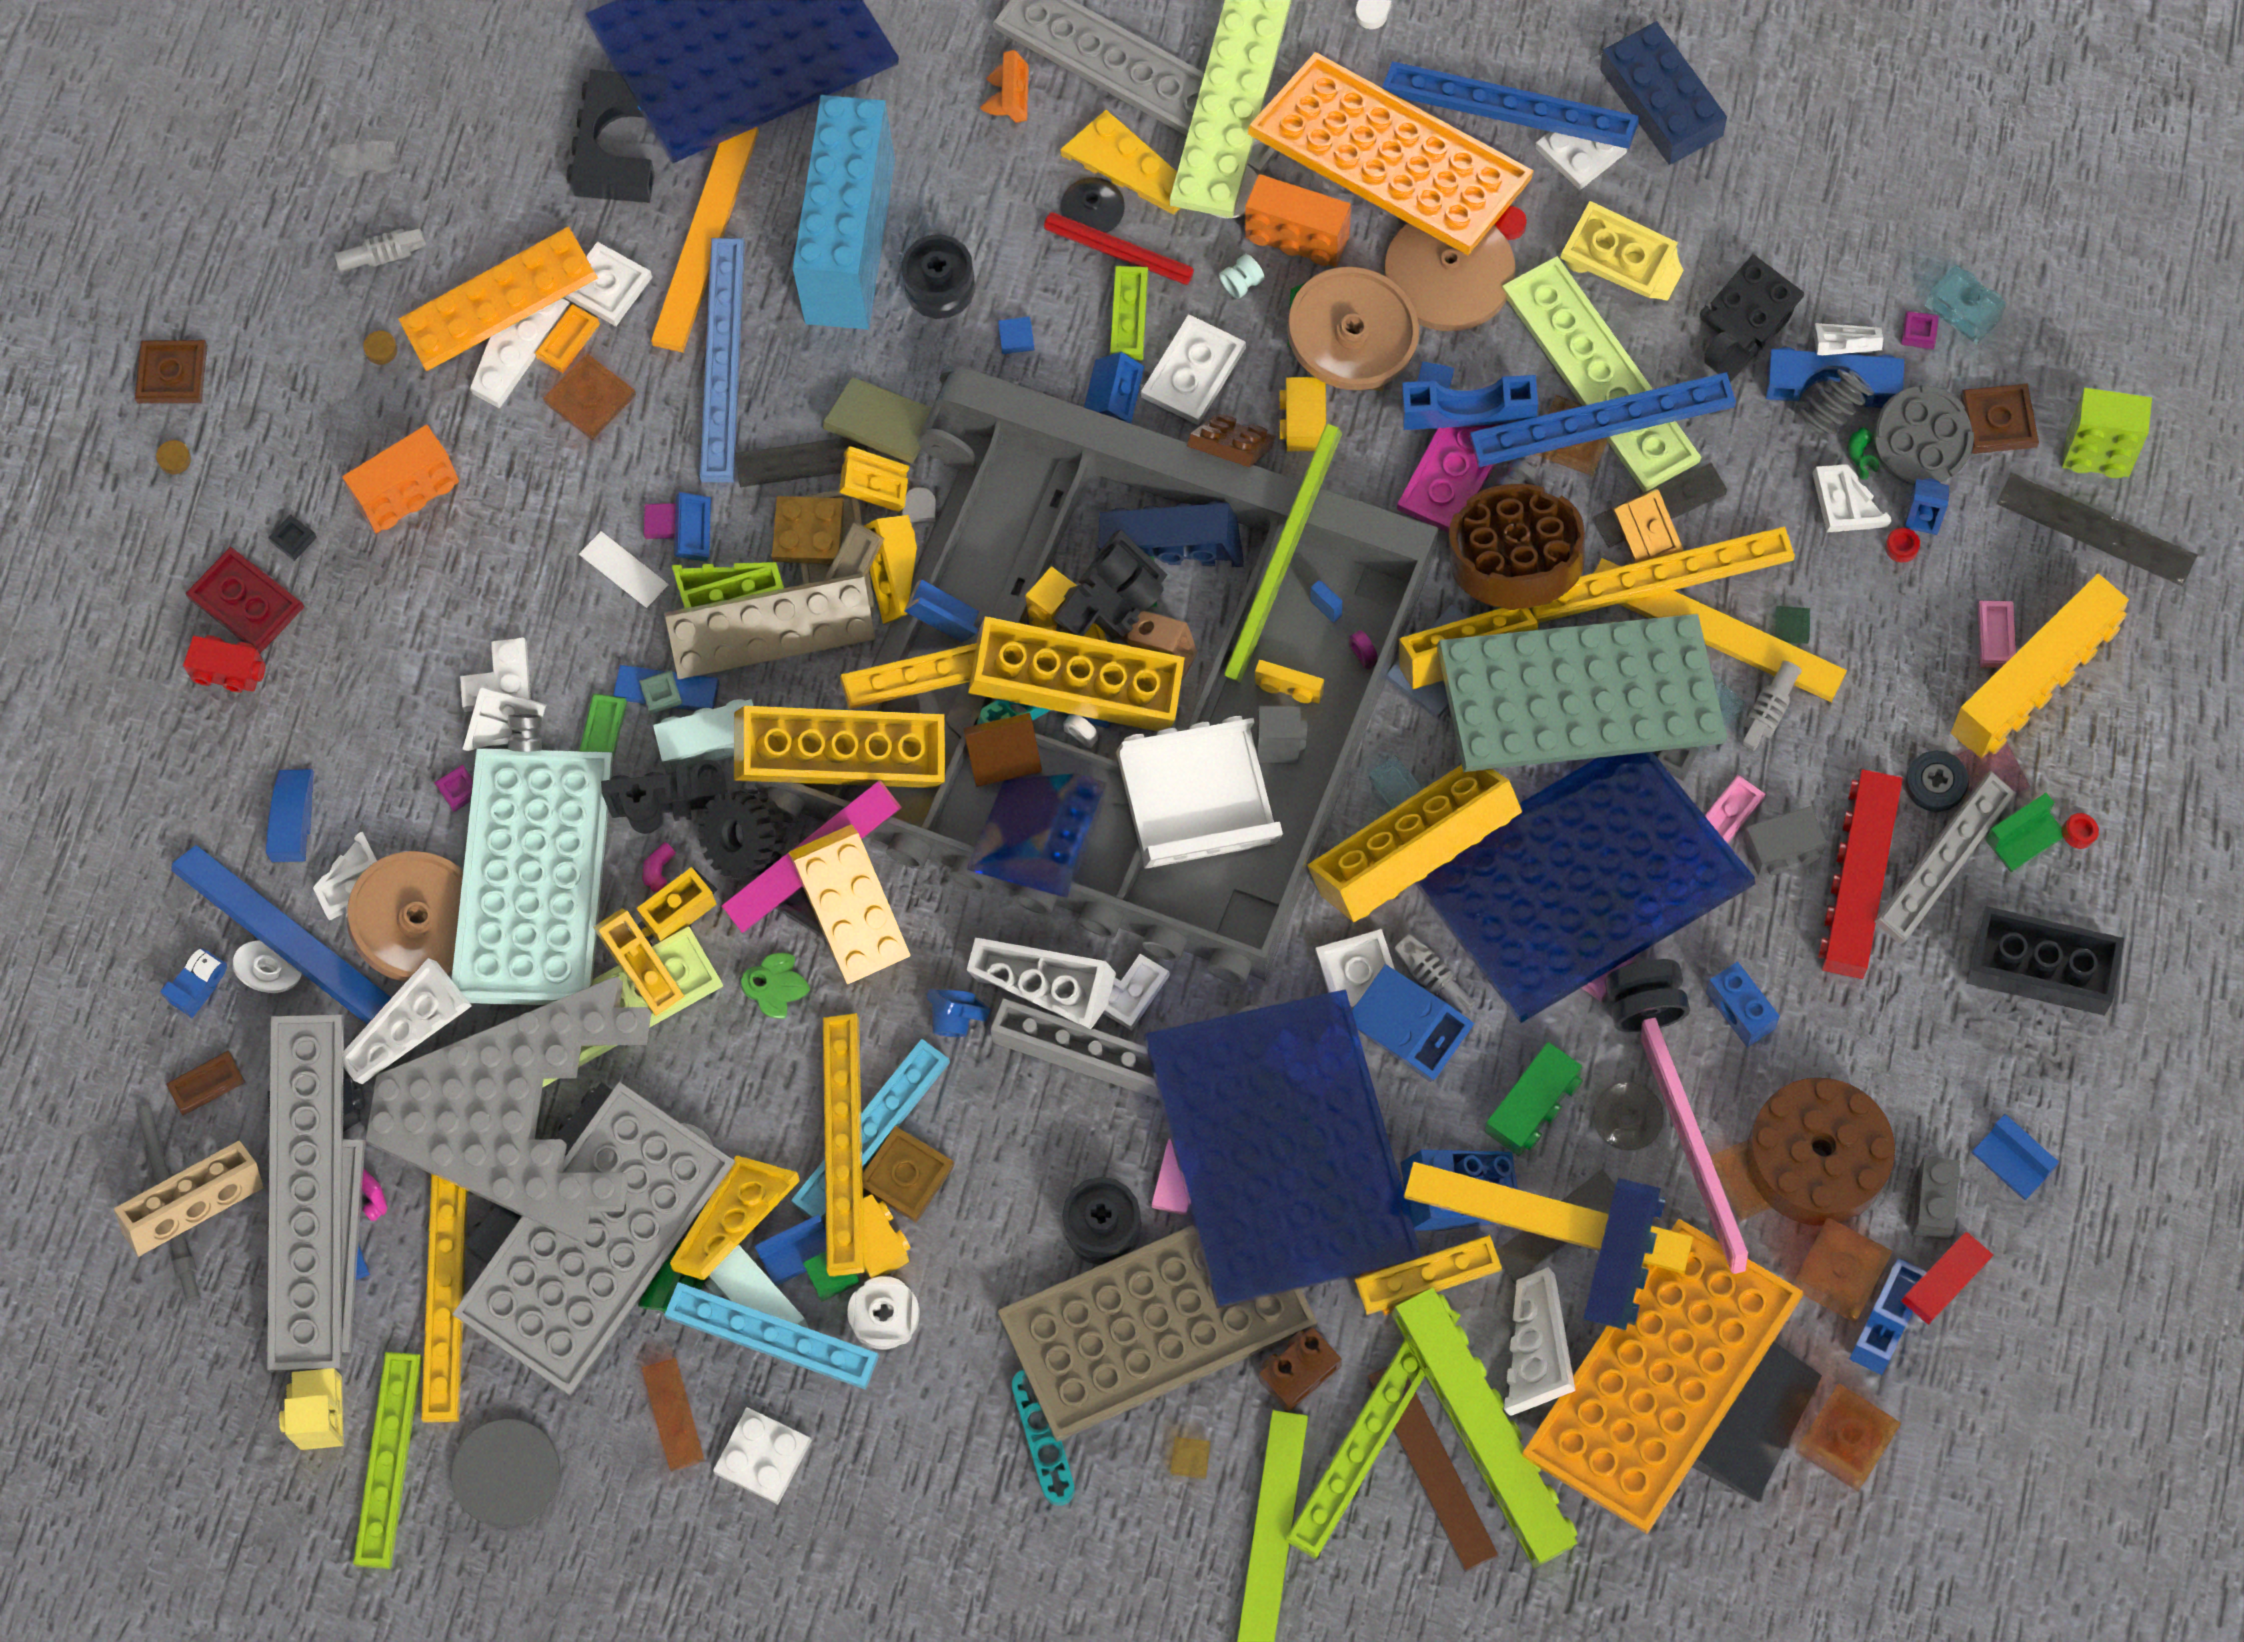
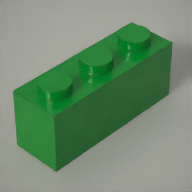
M1547 1042L1486 1122L1485 1133L1518 1157L1525 1149L1531 1151L1542 1136L1539 1130L1546 1121L1550 1124L1553 1123L1563 1107L1559 1103L1567 1094L1572 1097L1582 1084L1583 1079L1580 1078L1582 1065Z

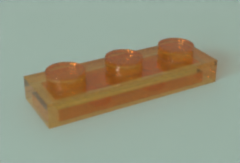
M676 1357L643 1367V1376L670 1471H676L706 1461Z

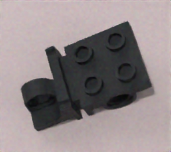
M1752 254L1713 299L1711 309L1705 305L1700 311V319L1719 333L1705 352V364L1718 374L1727 372L1731 383L1753 356H1757V345L1763 349L1766 340L1771 335H1776L1787 324L1794 312L1795 306L1804 297V292L1756 255Z
M1122 530L1115 531L1078 581L1081 585L1069 588L1064 595L1066 601L1053 618L1058 623L1056 630L1084 636L1094 622L1112 640L1121 638L1125 633L1131 632L1133 629L1131 625L1139 621L1138 615L1151 607L1160 597L1164 590L1161 583L1168 574Z
M703 760L696 764L691 775H689L684 763L676 764L677 777H670V774L665 775L661 772H650L645 774L644 777L635 778L617 775L611 777L610 780L601 781L602 795L612 818L627 817L635 831L648 834L659 828L663 820V813L673 812L675 821H680V817L692 820L691 810L708 809L705 805L710 800H715L714 797L718 794L727 793L723 770L716 761ZM712 769L718 773L717 778L711 783H703L699 780L700 774L705 770Z

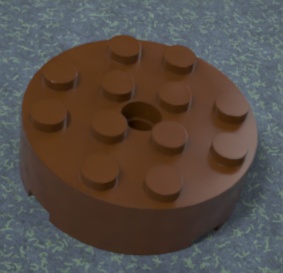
M1505 484L1485 489L1467 499V505L1459 513L1455 512L1449 528L1451 572L1458 585L1467 594L1483 603L1508 610L1548 605L1566 594L1577 583L1582 574L1585 558V527L1583 519L1577 508L1562 495L1560 498L1545 493V488L1541 486Z
M1822 1077L1798 1080L1775 1092L1761 1108L1751 1129L1746 1149L1748 1171L1751 1172L1761 1197L1783 1216L1799 1223L1815 1226L1836 1225L1837 1222L1854 1216L1857 1217L1867 1210L1876 1200L1888 1180L1895 1158V1142L1892 1128L1879 1105L1865 1092L1849 1083ZM1822 1147L1827 1156H1819L1813 1149Z

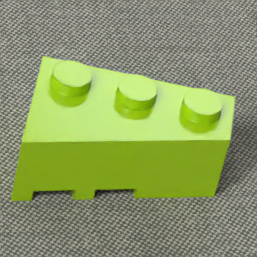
M776 562L734 563V567L715 568L713 564H703L702 568H683L682 565H672L684 608L784 589Z

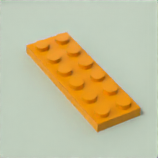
M568 226L400 317L398 320L422 365L428 371L598 279Z

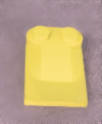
M1592 201L1588 203L1560 257L1565 260L1566 265L1572 271L1578 273L1589 271L1645 297L1668 301L1683 273L1677 254L1678 242Z

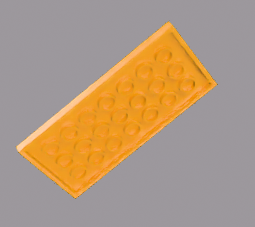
M1316 52L1253 120L1248 129V135L1466 255L1472 252L1531 181L1534 172L1532 169Z
M1681 1219L1677 1220L1671 1231L1693 1237L1684 1274L1647 1265L1574 1374L1575 1391L1558 1398L1522 1452V1456L1534 1465L1645 1534H1648L1803 1297L1802 1290L1747 1259L1745 1271L1733 1274L1730 1271L1720 1243Z

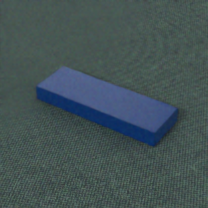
M620 665L613 696L626 698L627 702L646 704L639 681L667 671ZM672 672L682 700V704L672 708L692 711L702 708L714 709L720 683L718 678L693 676L678 679L676 672Z

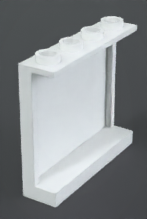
M1233 716L1224 719L1222 724L1211 726L1209 722H1201L1190 726L1189 730L1177 732L1176 728H1168L1159 731L1157 736L1144 738L1143 734H1135L1126 737L1124 742L1120 744L1116 754L1145 869L1276 844L1282 837L1283 833L1280 822H1274L1250 730L1254 724L1253 718L1243 720L1242 716Z

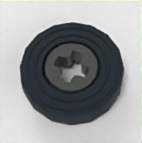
M1934 750L1925 752L1913 760L1907 770L1905 784L1909 797L1916 805L1927 811L1941 812L1950 810L1961 802L1967 792L1968 775L1965 766L1958 757L1946 751ZM1936 773L1937 775L1941 774L1942 781L1946 782V784L1940 783L1938 788L1933 787L1932 780L1928 779V777L1934 778Z

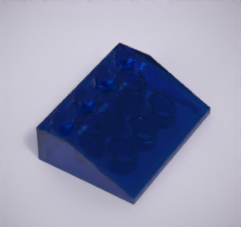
M1076 773L1003 781L969 861L967 870L1068 898L1101 814L1107 782Z

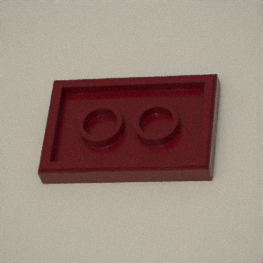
M231 546L185 593L189 600L242 642L255 646L259 654L304 608L300 600Z

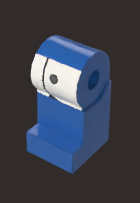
M201 948L190 957L186 966L172 983L168 981L160 993L169 1004L193 1018L224 976L227 963L206 949Z

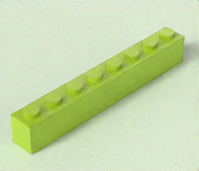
M1432 1287L1397 1305L1391 1315L1532 1567L1535 1569L1572 1549L1577 1544L1575 1539L1577 1536L1576 1528L1569 1517L1563 1518L1557 1507L1559 1499L1554 1489L1549 1484L1545 1485L1538 1474L1541 1468L1522 1456L1524 1447L1520 1440L1523 1439L1519 1427L1513 1420L1509 1421L1502 1410L1504 1402L1501 1395L1495 1388L1491 1390L1484 1378L1487 1376L1485 1367L1478 1357H1472L1466 1346L1469 1344V1341L1460 1325L1455 1327L1449 1316L1451 1309L1446 1298L1442 1294L1437 1295Z

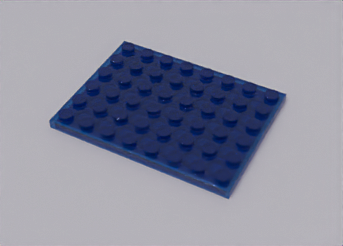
M615 0L585 13L587 23L614 68L622 76L637 101V106L672 164L820 99L821 95H830L899 64V56L863 0Z
M1643 752L1594 759L1519 803L1522 813L1512 818L1508 824L1497 828L1485 836L1479 843L1471 845L1456 855L1450 862L1442 864L1430 872L1424 879L1415 882V885L1520 1023H1523L1754 886L1755 876L1653 752Z
M1346 989L1145 1033L1143 1038L1216 1308L1382 1270L1422 1257Z

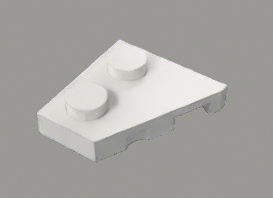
M1815 323L1814 327L1817 355L1855 352L1872 353L1873 351L1882 350L1883 334L1880 327Z
M1848 464L1815 468L1812 474L1826 532L1886 528L1889 526L1891 517L1887 512L1884 514L1880 512L1872 502L1874 496L1866 486H1863L1858 481V476Z
M481 686L463 750L470 751L481 747L508 744V739L512 736V729L508 726V715L535 714L541 715L543 719L546 704Z
M363 832L355 836V843L344 856L340 855L332 864L330 872L323 875L313 887L329 921L346 913L348 900L356 881L369 866L377 861Z

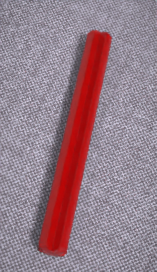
M1053 212L1049 213L1045 219L1044 229L1135 266L1148 267V271L1183 285H1188L1193 278L1194 269L1186 264Z

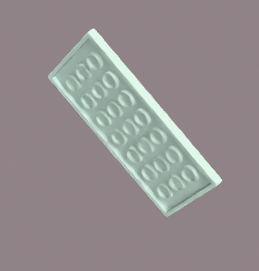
M477 748L452 971V982L469 1003L547 1005L592 986L597 933L593 927L598 924L608 820V807L602 795L601 781L610 780L612 777V752L546 750L519 752L508 749Z

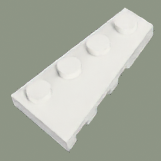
M561 298L491 336L470 387L472 394L500 408L535 359V352L570 307L569 301Z
M428 958L343 1051V1067L354 1081L364 1084L472 1005L437 961Z
M1549 1267L1518 1279L1516 1283L1513 1313L1516 1329L1515 1336L1511 1337L1510 1343L1513 1359L1512 1368H1509L1507 1373V1383L1510 1385L1509 1397L1505 1398L1504 1410L1510 1416L1575 1391L1556 1278Z

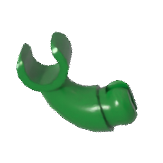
M1864 427L1859 428L1857 432H1853L1850 436L1848 452L1851 460L1858 467L1857 475L1859 478L1867 480L1869 472L1864 466H1870L1873 471L1877 472L1879 461L1872 455L1864 456V449L1867 444L1871 443L1873 438L1872 433Z

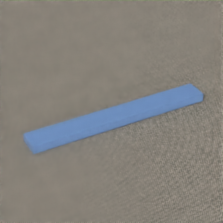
M711 238L700 466L701 482H734L745 255L744 238Z

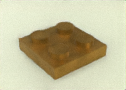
M777 496L772 547L773 562L832 564L841 547L844 514L843 498Z
M895 1126L862 1175L863 1191L870 1195L872 1194L879 1201H884L886 1205L917 1223L955 1164L953 1160Z

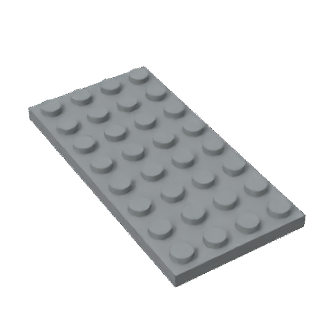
M619 1082L565 1156L563 1173H624L628 1177L624 1211H590L586 1243L575 1241L522 1216L452 1315L558 1389L571 1396L676 1245L702 1211L711 1195L731 1170L735 1161Z

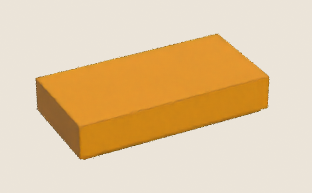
M571 304L535 352L536 358L564 373L600 325L599 319Z

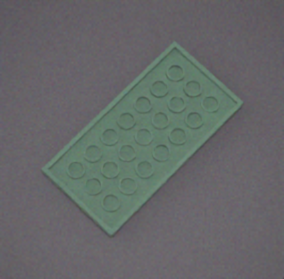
M1698 614L1439 640L1436 645L1463 772L1724 744L1727 740Z

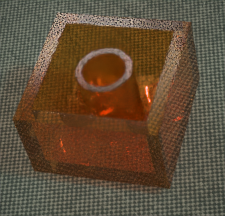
M1828 1217L1793 1285L1803 1291V1296L1856 1323L1892 1250Z
M1838 1383L1796 1452L1859 1492L1902 1423Z

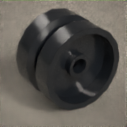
M938 234L923 237L915 241L906 250L902 260V276L906 297L912 308L921 315L934 319L950 318L963 312L972 302L976 291L972 256L966 246L954 237Z
M1652 959L1623 966L1605 977L1604 983L1608 999L1616 1003L1612 1006L1611 1014L1614 1027L1619 1031L1641 1032L1643 1021L1651 1018H1656L1659 1028L1684 1019L1690 1013L1687 994L1683 990L1678 989L1683 983L1680 964L1675 960Z
M1097 1177L1083 1181L1073 1188L1066 1198L1062 1213L1067 1243L1078 1257L1088 1263L1103 1265L1134 1250L1140 1240L1142 1223L1138 1200L1128 1186L1116 1179ZM1106 1219V1223L1098 1224V1221Z

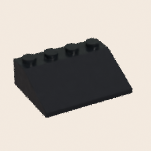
M1773 1341L1692 1467L1758 1502L1822 1375Z

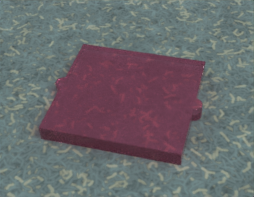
M2007 741L1996 754H1992L1989 751L1983 758L1979 757L1971 749L1954 755L1958 757L1966 768L1970 793L1989 771H1992L2015 793L2030 788Z

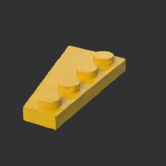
M1105 110L1060 149L1062 157L1070 161L1074 159L1082 163L1085 169L1095 174L1097 172L1112 179V183L1122 188L1125 186L1137 192L1139 197L1174 215L1180 209L1179 207L1170 206V197L1177 171L1109 111Z
M736 1155L734 1158L735 1164L711 1195L672 1258L670 1264L673 1271L704 1280L800 1182L798 1173Z

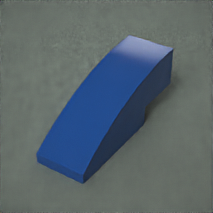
M313 769L278 771L272 795L266 842V854L271 862L306 861L307 834H310Z
M1897 1258L1852 1351L1850 1360L1880 1375L1883 1374L1913 1312L1901 1300L1927 1271Z

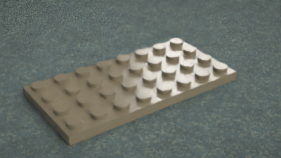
M1257 1197L998 1310V1316L1056 1442L1288 1340L1301 1330L1306 1332L1312 1327H1317L1315 1316Z

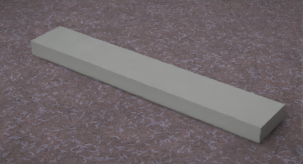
M1992 771L1987 772L1874 922L1899 944L1906 942L2016 793Z

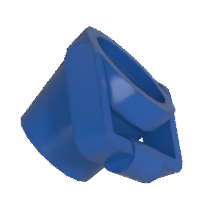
M930 989L927 993V999L932 1003V1031L934 1035L967 1037L970 1019L987 1021L991 1011L987 1005L975 997V994L970 992Z

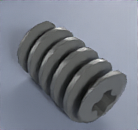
M1840 369L1837 370L1841 381L1838 383L1829 379L1827 382L1832 389L1830 392L1821 388L1818 390L1822 401L1819 402L1811 398L1809 400L1813 408L1811 412L1804 408L1800 409L1805 422L1826 441H1828V437L1825 432L1830 434L1837 433L1838 429L1834 422L1841 425L1847 422L1843 412L1854 415L1856 409L1853 403L1858 405L1865 403L1862 393L1867 395L1874 394L1870 385L1851 369L1848 373Z

